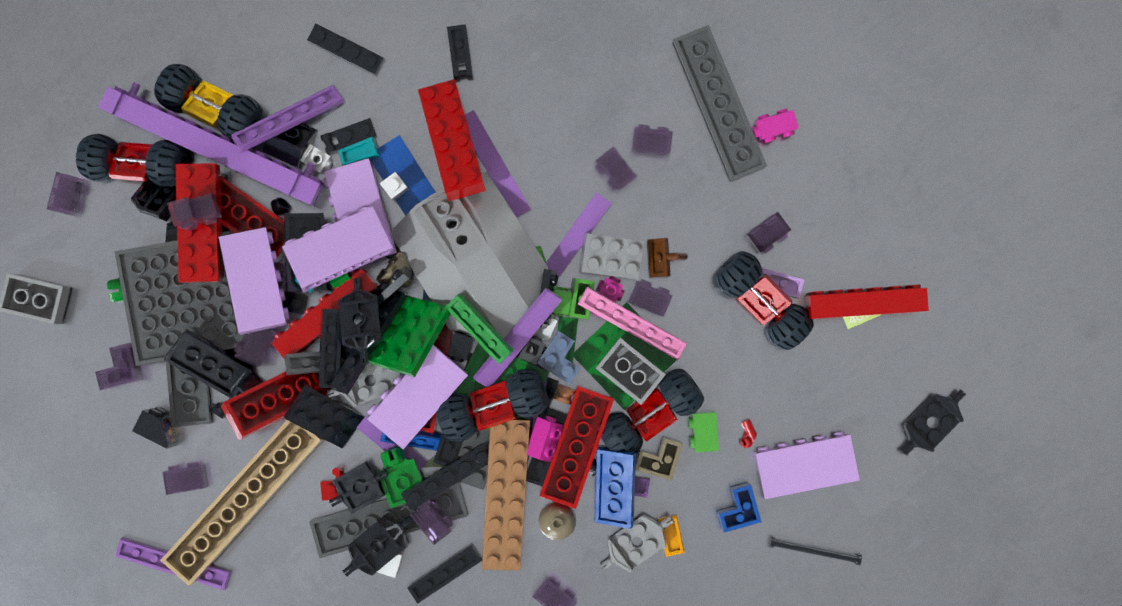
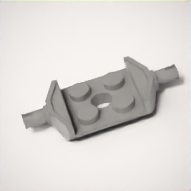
M369 363L364 367L348 395L333 389L327 390L329 398L341 394L356 407L358 404L380 398L387 388L391 390L395 385L393 381L399 374H404ZM373 375L376 381L374 384L368 385L364 381L365 377Z
M643 514L634 521L631 529L623 528L608 539L610 556L607 560L600 563V566L605 571L613 564H616L631 572L633 568L662 548H666L664 530L674 523L673 519L668 516L663 521L657 522L650 516ZM634 537H640L643 541V544L641 546H635L632 543V539Z

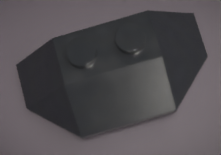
M148 177L147 182L144 181L133 194L131 202L141 213L167 222L177 209L176 186L169 188L158 186Z

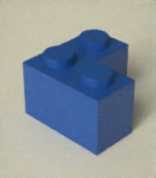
M747 482L730 487L735 506L717 511L723 532L761 523L751 484Z

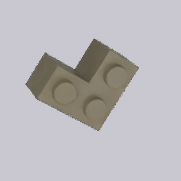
M663 437L657 455L639 450L636 457L635 470L672 481L683 443Z

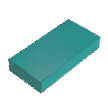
M374 137L338 150L342 166L380 156Z

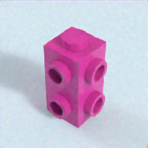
M786 108L777 111V115L769 116V114L759 116L758 120L754 123L755 126H753L755 138L758 137L759 141L765 140V143L777 140L776 136L783 135L785 138L794 135V131L799 129L794 110L788 111Z
M613 276L605 278L604 281L600 280L596 289L599 291V294L615 303L617 300L621 301L625 292L622 289L623 285L620 284L621 280Z
M546 416L545 419L537 417L528 443L527 455L539 460L552 461L563 427L562 424L556 423V418Z

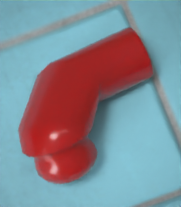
M747 419L742 422L745 433L741 440V446L744 448L751 447L757 437V432L751 420Z

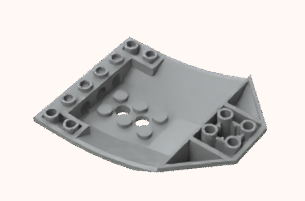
M484 172L481 174L486 191L448 201L445 190L442 188L418 203L391 230L393 240L401 253L406 257L412 271L432 302L447 306L456 295L461 293L504 339L540 296L544 269L549 270V268L488 173ZM451 221L457 222L456 227L452 229L448 228V224ZM460 236L467 237V242L464 245L457 243V239ZM450 314L446 321L450 331L470 334Z

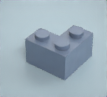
M557 331L537 364L566 383L571 384L580 368L564 357L575 341Z

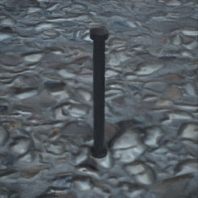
M771 536L769 540L770 548L775 546L854 562L855 565L859 566L862 561V554L859 553L854 555L775 539L774 536Z

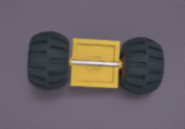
M168 65L161 71L155 82V97L164 108L172 111H182L214 128L218 126L221 134L231 138V141H233L231 134L262 120V109L255 99L248 95L230 94L204 80L200 83L195 71L187 65Z

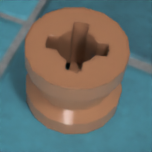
M558 384L556 387L557 393L554 394L553 399L571 405V396L575 394L576 390Z

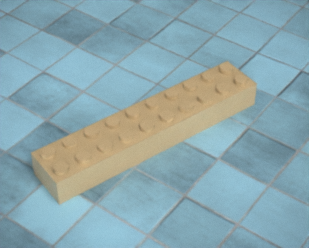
M286 420L160 561L188 586L194 584L324 439Z

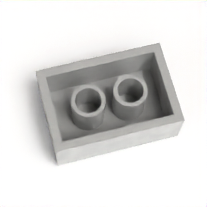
M584 233L579 271L639 280L644 241Z
M7 273L0 298V311L51 324H62L71 287Z
M621 338L615 342L595 367L641 405L666 375Z

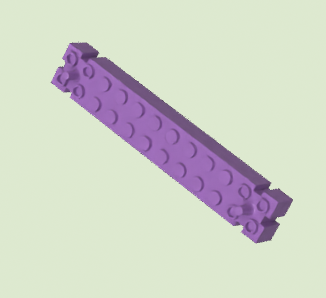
M133 82L129 92L117 86L114 89L107 86L98 108L317 208L326 187L322 185L323 181L311 175L315 164L308 162L305 171L302 172L292 166L290 170L287 169L288 165L277 159L270 161L271 157L257 150L254 154L251 148L241 153L235 142L231 141V138L222 134L220 137H217L218 133L204 126L200 129L201 125L187 118L183 121L184 117L170 110L165 113L166 109L152 102L148 105L149 101L137 96L140 84Z

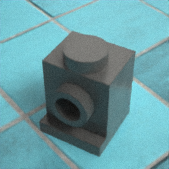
M533 335L516 357L537 365L545 344L541 342V338ZM528 346L533 347L532 353L527 351Z

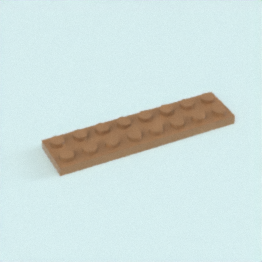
M516 418L490 427L482 570H520L529 419Z

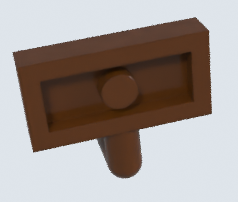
M668 238L648 239L650 278L671 276L670 261L687 260V253H669Z

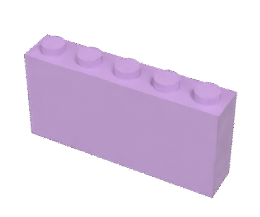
M370 159L324 171L326 178H323L324 184L331 194L328 196L331 207H334L336 212L333 214L335 223L340 221L339 219L349 214L352 216L363 207L370 208L373 206L393 247V253L391 254L397 253Z
M373 206L370 208L363 207L352 216L349 214L345 215L336 223H327L318 231L306 232L300 239L296 240L294 238L285 242V245L282 246L283 251L303 293L393 253V247Z
M265 227L220 236L219 241L238 333L241 335L287 325L286 320L290 318L288 309L283 308L282 301L286 299L284 290L279 289L278 282L282 280L280 271L276 270L274 265L278 261L276 252L272 251L270 244L274 243L272 233L268 232Z
M433 344L416 377L399 374L393 381L395 385L391 390L387 388L380 396L382 400L377 405L374 403L369 408L367 420L404 449L468 374Z
M840 431L833 433L832 437L826 438V435L815 436V440L812 441L799 439L795 441L796 444L788 445V442L776 444L777 448L769 449V446L758 448V451L754 452L762 497L769 499L859 481L851 435Z

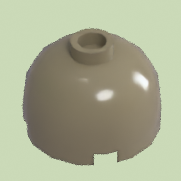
M398 252L387 262L389 263L385 269L382 268L378 274L376 281L379 284L390 280L392 273L396 269L401 270L404 266L411 270L410 277L398 289L402 286L406 288L412 282L411 275L413 271L406 257Z
M551 502L540 512L538 517L539 528L547 538L563 540L574 532L576 515L571 507Z

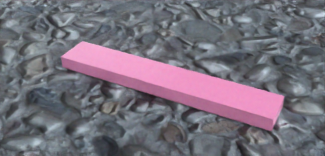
M586 287L578 302V305L676 360H679L687 345L681 339Z

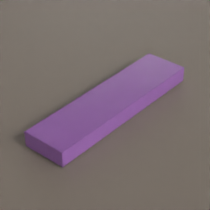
M369 414L357 426V429L384 451L388 449L391 451L392 448L398 446L397 444L380 441L382 431L367 420ZM406 446L403 449L407 459L415 458L420 472L428 460L410 446Z

